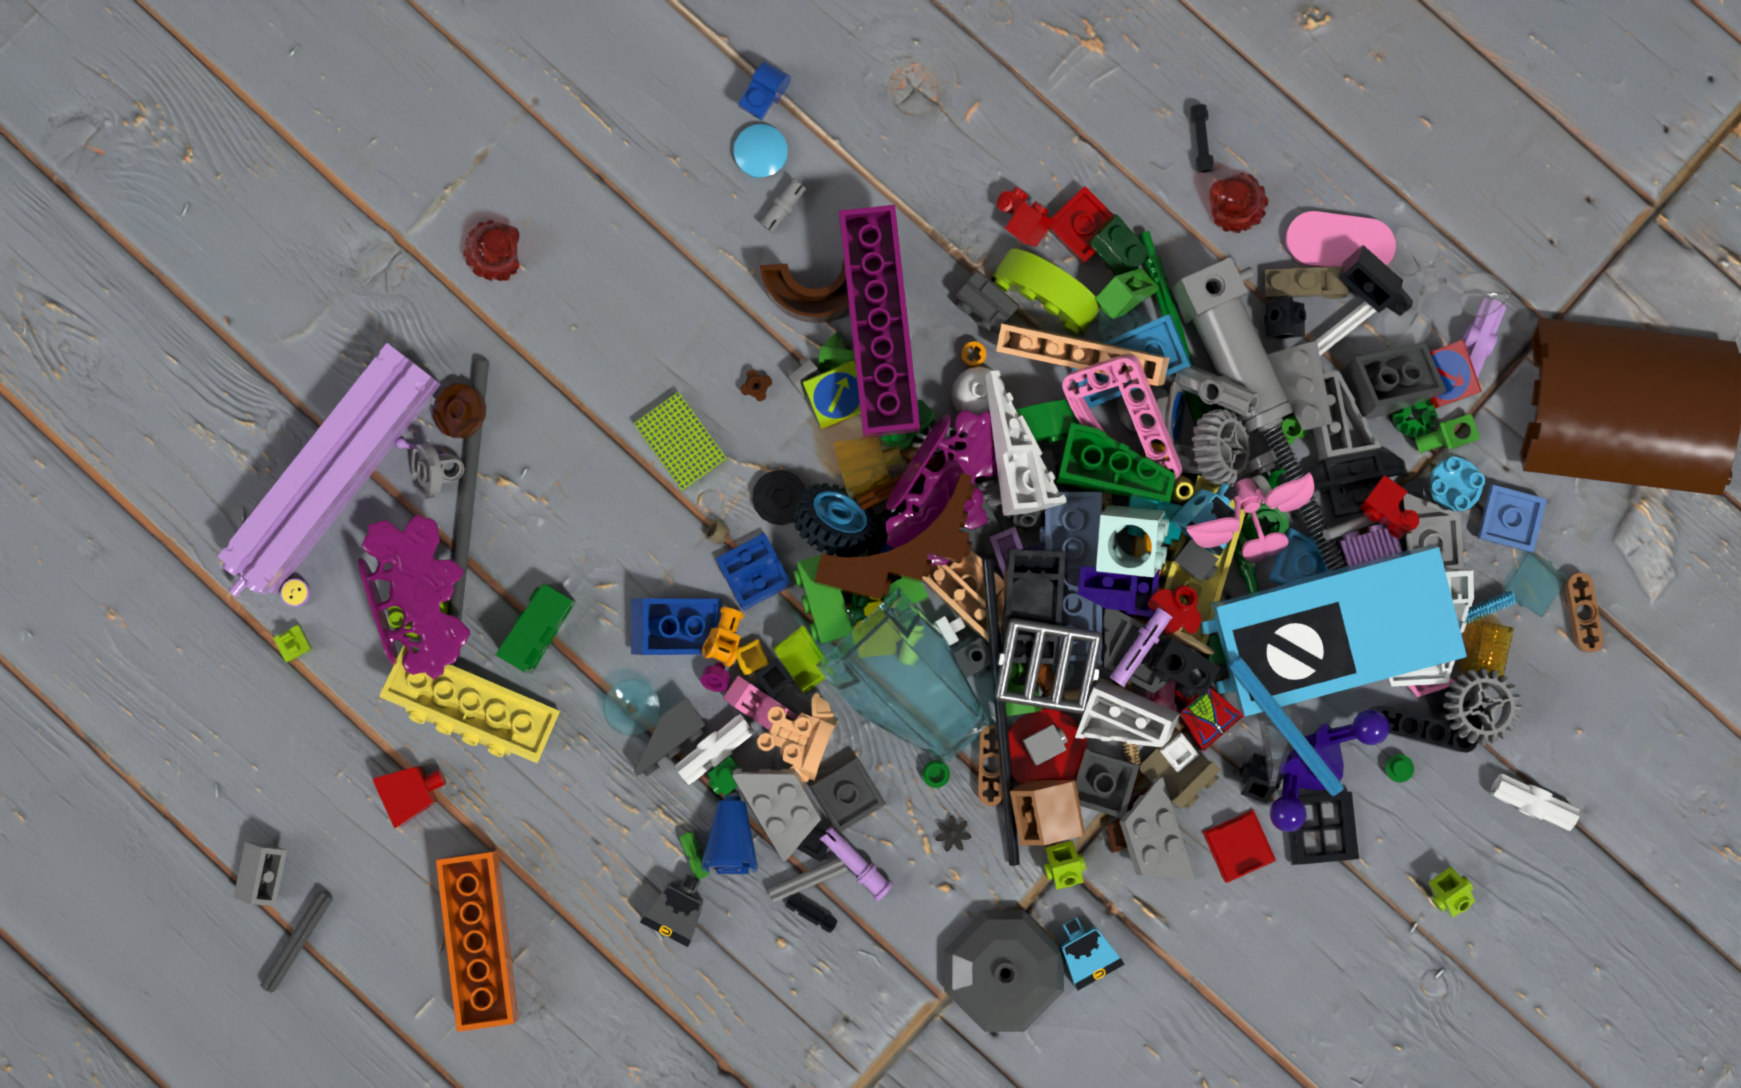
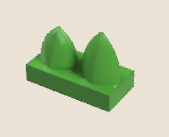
M839 332L834 333L828 338L824 346L820 347L818 370L829 371L854 360L855 362L854 349L846 350L845 341Z

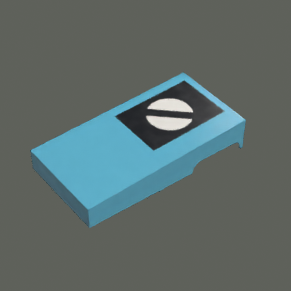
M1428 545L1289 581L1282 586L1217 602L1212 601L1210 605L1214 612V619L1201 622L1200 624L1202 634L1218 632L1230 677L1225 680L1214 681L1217 693L1222 694L1235 691L1239 710L1244 716L1264 712V710L1230 669L1229 663L1237 657H1241L1280 707L1467 657L1440 548L1435 545Z

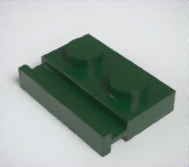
M1113 214L1094 233L1093 238L1086 242L1115 276L1137 270L1148 258V249L1116 214Z

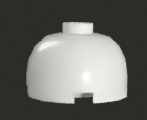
M984 367L968 368L960 373L953 382L951 400L958 414L966 410L977 415L990 411L985 375L992 371L991 369ZM999 377V379H1000V381H1001V383H1002V385H1003V387H1004V389H1005V385H1004L1003 381L1001 380V378Z

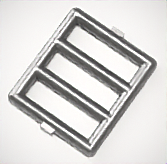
M1010 619L1003 652H999L997 663L1000 665L995 689V699L1002 702L1084 714L1091 695L1093 681L1098 680L1100 669L1096 668L1102 634L1097 631L1025 619ZM1019 630L1035 633L1023 693L1007 691ZM1046 635L1062 637L1051 697L1034 695ZM1074 639L1090 642L1078 702L1062 700Z

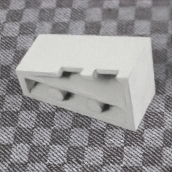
M1101 680L1093 687L1075 738L1101 739V741L1110 742L1115 740L1124 741L1127 744L1163 747L1171 738L1180 713L1105 680Z

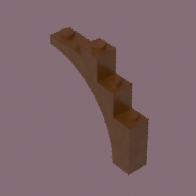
M964 473L959 475L953 494L942 513L924 532L910 542L891 551L867 557H838L821 554L814 584L880 601L882 595L888 596L892 579L887 578L888 574L921 582L923 576L928 577L932 564L931 560H927L928 555L960 564L963 557H969L972 542L968 541L969 533L958 531L959 527H965L968 511H964L966 500H972L975 484L971 483L972 475Z

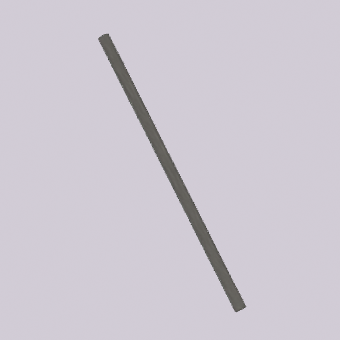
M475 360L473 387L479 390L485 400L489 362ZM482 426L474 435L467 437L454 553V562L465 572L459 582L453 585L454 593L449 600L448 615L457 617L462 620ZM456 659V662H455V663L450 664V665H453V666L456 667V666H457V659Z

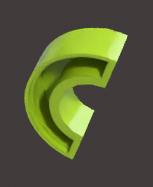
M1009 249L991 277L995 280L994 284L1001 290L1019 292L1030 301L1036 299L1044 304L1043 308L1050 314L1058 316L1060 321L1065 324L1064 328L1074 335L1080 333L1084 336L1101 309V305L1095 299L1096 296L1078 280L1043 258L1021 249Z

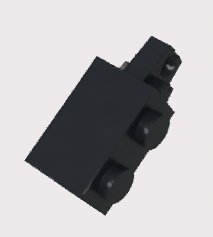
M1364 245L1343 262L1339 279L1378 313L1387 307L1401 316L1412 307L1413 300L1402 288L1403 279Z

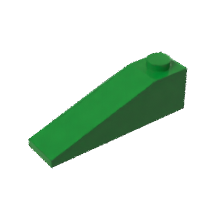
M1070 423L1056 483L1080 489L1170 503L1176 475L1149 458H1144L1132 451L1127 445L1107 436V433L1100 429Z

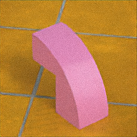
M737 676L723 697L726 702L768 730H770L772 725L767 717L768 711L774 706H781L785 709L786 719L794 721L798 717L790 709L740 676Z

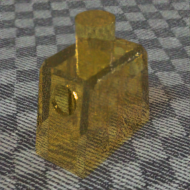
M878 437L833 442L845 489L850 499L890 480L891 476L888 466L903 462L899 445L883 450Z

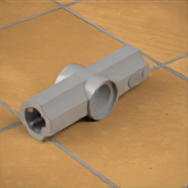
M1193 365L1176 374L1175 382L1179 387L1200 396L1206 404L1216 403L1246 417L1251 416L1258 407L1260 400L1258 393L1235 384L1228 376H1216Z

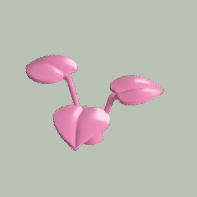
M1309 472L1297 480L1277 486L1267 494V497L1263 494L1261 488L1257 489L1253 479H1242L1233 486V489L1237 492L1235 497H1233L1235 502L1234 517L1186 526L1187 532L1199 546L1204 548L1225 544L1233 538L1234 532L1239 531L1241 508L1251 514L1259 539L1250 540L1243 545V557L1249 562H1260L1268 557L1276 556L1287 548L1288 538L1285 534L1278 532L1264 536L1255 511L1260 508L1261 500L1270 509L1278 507L1281 512L1293 511L1304 506L1311 499L1314 492L1313 477Z

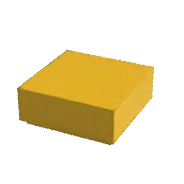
M759 639L739 647L736 659L744 676L769 664Z

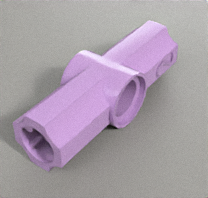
M1484 298L1481 301L1473 324L1468 327L1463 336L1477 379L1486 357L1491 354L1497 342L1498 335L1496 332L1506 310V306L1494 299Z

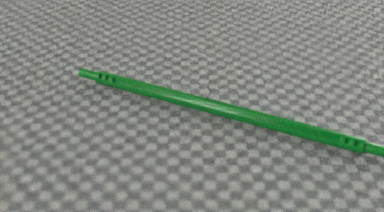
M1150 231L1140 233L1141 242L1148 249V258L1144 261L1148 275L1159 287L1154 294L1161 317L1171 314L1190 363L1193 365L1161 257L1156 254ZM1184 390L1196 427L1197 420L1201 419L1204 414L1203 411L1198 409L1202 405L1199 399L1200 396ZM1242 524L1234 555L1240 575L1244 576L1249 594L1259 592L1260 589L1254 573L1257 572L1255 563L1247 561L1242 554V547L1248 542Z

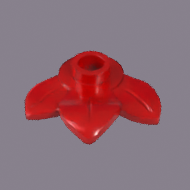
M1181 585L1173 591L1161 589L1151 596L1147 606L1152 610L1156 611L1159 607L1173 617L1162 631V634H1173L1181 627L1188 633L1194 634L1201 624V615L1196 608L1198 596L1195 590L1189 586ZM1179 597H1185L1187 604H1182Z

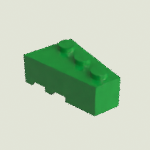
M543 584L541 588L539 586L535 588L529 599L531 603L525 611L523 610L519 614L514 628L505 637L495 654L524 673L533 674L576 603L546 584Z

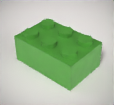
M821 555L797 562L798 569L793 571L798 587H804L806 591V596L801 598L806 614L812 613L815 623L809 624L814 641L820 640L821 645L852 637L854 633L850 626L848 613L845 612L846 606L841 591L814 584Z

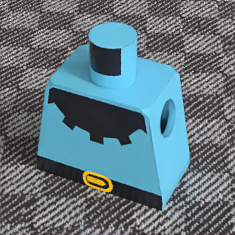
M1224 483L1216 493L1200 489L1179 510L1171 522L1191 539L1192 537L1187 532L1186 526L1234 517L1235 510L1229 503L1237 492ZM1227 543L1205 549L1212 554L1220 556Z
M1077 917L1062 924L1069 939L1059 945L1063 951L1072 983L1077 991L1125 965L1094 925L1084 930Z

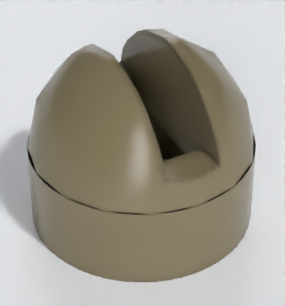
M718 519L714 520L706 531V539L716 544L726 542L727 538L725 535H730L729 527Z

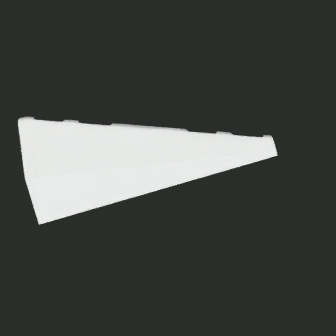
M999 370L988 372L985 378L1003 516L1028 514L1066 503L1065 495H1060L1054 483L1055 476L1053 472H1048L1040 457L1043 453L1022 415H1018L1012 401L1014 399L1011 393H1007L999 379L1001 375Z

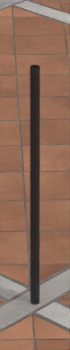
M989 558L982 559L993 693L995 695L1000 669L997 661L999 652H1001L994 565L993 559ZM994 696L1008 861L1010 866L1020 865L1017 826L1010 791L1013 790L1006 702L998 701Z

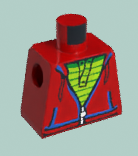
M1210 687L1204 697L1195 695L1191 698L1178 689L1175 691L1185 703L1177 711L1180 713L1179 719L1200 751H1205L1244 717L1239 710Z

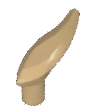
M1182 627L1173 634H1166L1169 638H1173L1193 650L1212 655L1215 652L1204 643L1196 640L1192 635L1181 632Z

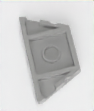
M1406 493L1401 500L1402 513L1405 510L1415 511L1419 516V524L1413 532L1403 535L1404 551L1435 545L1440 548L1444 568L1464 569L1461 514Z
M742 769L733 770L732 776L782 861H786L821 820V812L796 769H781L779 771L759 769V772H742Z
M1156 777L1151 781L1152 786L1145 795H1140L1134 802L1133 808L1127 811L1119 821L1136 875L1193 881L1195 880L1194 872L1163 777Z

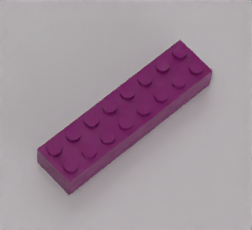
M895 205L839 210L863 438L918 433L920 423Z

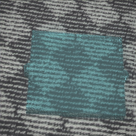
M1528 553L1503 592L1506 593V591L1509 592L1511 590L1517 598L1520 607H1527L1538 616L1543 617L1565 584L1568 576L1553 567L1551 561L1546 562L1534 553Z

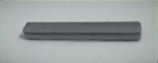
M324 891L317 893L261 982L260 986L264 990L272 993L277 989L332 902L333 897Z

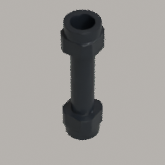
M1205 104L1194 105L1190 107L1191 122L1195 123L1198 157H1196L1195 162L1198 173H1207L1214 170L1213 155H1209L1206 121L1209 118L1208 110Z

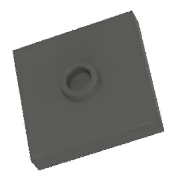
M857 756L809 785L838 834L886 805Z

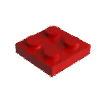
M1084 186L1052 217L1055 220L1049 230L1084 264L1095 254L1086 242L1093 238L1094 233L1113 213Z

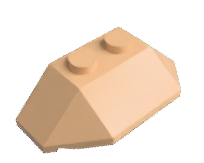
M971 550L969 557H963L960 564L950 561L945 565L936 564L931 566L928 577L923 576L922 582L949 609L960 617L968 627L989 643L982 559ZM994 572L999 633L1001 634L1004 612V580Z

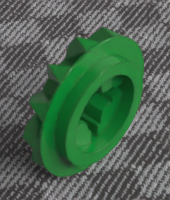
M1427 399L1393 412L1392 417L1396 428L1402 434L1409 437H1419L1432 430L1438 414L1434 408L1435 404ZM1411 408L1415 411L1419 409L1424 410L1422 415L1419 416L1420 422L1416 419L1406 421V418L1412 414Z
M1266 504L1260 505V508L1255 511L1260 525L1263 523V516H1265L1269 522H1274L1269 525L1268 534L1278 532L1286 535L1289 521L1285 512H1281L1278 507L1270 509ZM1249 513L1244 518V532L1249 540L1259 539L1251 514ZM1261 527L1262 532H1263V535L1266 536L1267 533H1266V532L1264 531V529Z

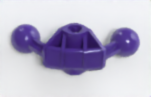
M1367 709L1355 717L1353 724L1331 728L1328 723H1324L1311 735L1304 737L1337 779L1341 781L1344 763L1340 743L1357 739L1365 745H1378L1387 738L1390 725L1383 713L1378 710ZM1294 748L1287 761L1279 768V774L1282 775L1283 779L1282 797L1276 799L1270 808L1271 822L1277 829L1284 832L1296 831L1305 823L1307 812L1304 804L1298 799L1299 788L1312 790L1326 789Z

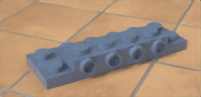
M1059 492L1060 495H1065L1067 502L1045 509V526H1040V543H1045V550L1066 552L1061 626L1097 631L1102 634V606L1078 594L1081 566H1097L1102 492ZM1074 639L1069 661H1086L1090 642ZM1102 641L1098 661H1102Z

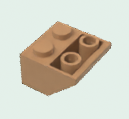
M1075 780L1026 781L1010 791L1020 845H1048L1085 835Z

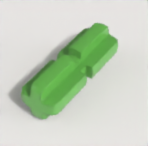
M690 831L682 834L680 841L686 856L690 858L688 861L694 877L698 880L707 877L710 872L701 870L703 854L700 855L699 851L701 849L695 833Z

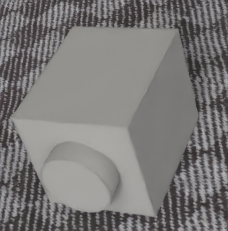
M1050 724L1022 739V742L1034 765L1037 766L1066 751L1067 749L1064 744L1068 740L1061 727L1056 729L1053 724Z

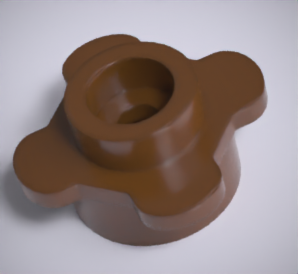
M749 370L746 374L747 380L740 388L741 393L745 396L750 395L756 398L757 401H763L766 399L768 387L772 385V379L770 376L759 375L756 370ZM755 383L759 384L758 388L754 387Z

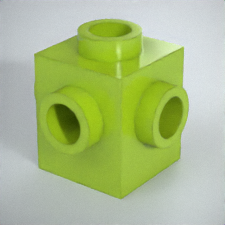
M1072 840L1045 847L1048 863L1043 864L1048 880L1053 879L1056 890L1084 883L1082 871L1086 870L1085 861L1082 853L1077 854Z
M1451 866L1428 882L1434 895L1431 898L1432 902L1441 912L1446 910L1452 918L1459 913L1467 911L1475 903L1471 892L1474 887L1464 875L1460 876Z

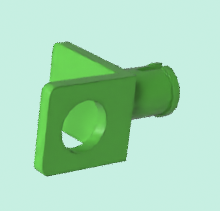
M1471 414L1447 422H1440L1439 430L1415 437L1420 454L1444 445L1445 448L1448 447L1451 450L1480 439ZM1459 423H1466L1471 428L1470 435L1465 439H1460L1454 434V429Z

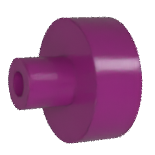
M717 662L714 666L704 668L700 682L710 691L722 692L727 689L730 674L725 670V666L722 663Z

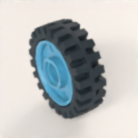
M818 483L814 484L813 487H808L793 512V523H796L794 527L796 531H801L799 534L801 538H808L807 543L810 546L817 545L816 550L822 553L824 549L827 551V555L833 556L836 553L838 557H845V555L846 557L861 556L872 542L877 532L878 522H876L877 516L873 514L874 510L872 507L866 510H862L856 501V497L859 496L854 492L851 495L849 494V489L844 487L842 490H839V485L833 484L830 487L828 483H823L822 485Z

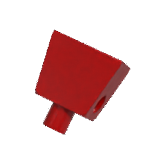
M422 766L412 767L372 779L394 828L405 825L437 802V798L433 790L446 785L445 777L440 769L426 775Z

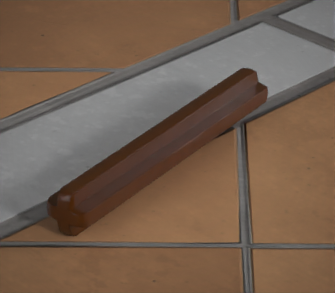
M944 452L931 458L925 467L932 472L941 470L945 464ZM949 452L948 457L950 460H953L954 454ZM903 473L857 496L856 501L862 510H866L889 498ZM921 473L914 485L925 480V475Z

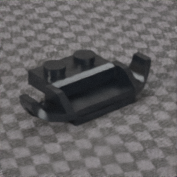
M1379 449L1326 459L1309 471L1314 481V492H1328L1334 518L1364 513L1360 509L1361 505L1384 475L1388 478L1394 476H1403L1405 478L1409 476L1405 461L1402 458L1391 453L1381 452Z

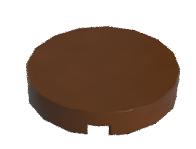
M454 383L445 387L436 399L437 404L436 409H433V417L436 426L443 434L455 439H465L474 435L481 428L486 417V403L478 389L468 384Z

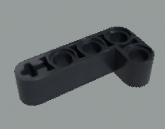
M1463 700V707L1468 705L1470 700ZM1480 705L1478 706L1479 708L1473 709L1483 711L1484 708ZM1374 706L1370 708L1380 711L1388 719H1393L1392 724L1389 723L1390 730L1388 735L1453 752L1468 753L1473 751L1478 744V739L1475 743H1469L1467 739L1463 747L1457 744L1456 740L1460 728L1456 730L1450 728V725L1455 721L1454 719H1450L1448 723L1387 706ZM1473 715L1468 722L1481 730L1482 724H1479L1477 717ZM1406 718L1410 719L1413 724V728L1409 733H1405L1402 728V723ZM1433 725L1437 726L1440 731V735L1436 740H1432L1429 735V730Z

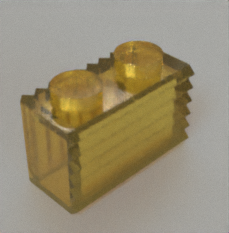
M1483 620L1474 621V625L1469 626L1466 634V640L1470 641L1468 652H1466L1467 657L1462 658L1460 662V667L1464 668L1463 674L1468 676L1469 670H1475L1478 674L1479 669L1486 668L1488 674L1491 670H1496L1498 678L1504 675L1514 628Z

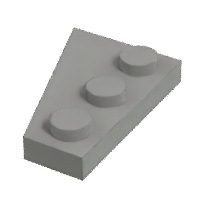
M1309 342L1267 354L1302 430H1311L1331 425V413L1317 342Z

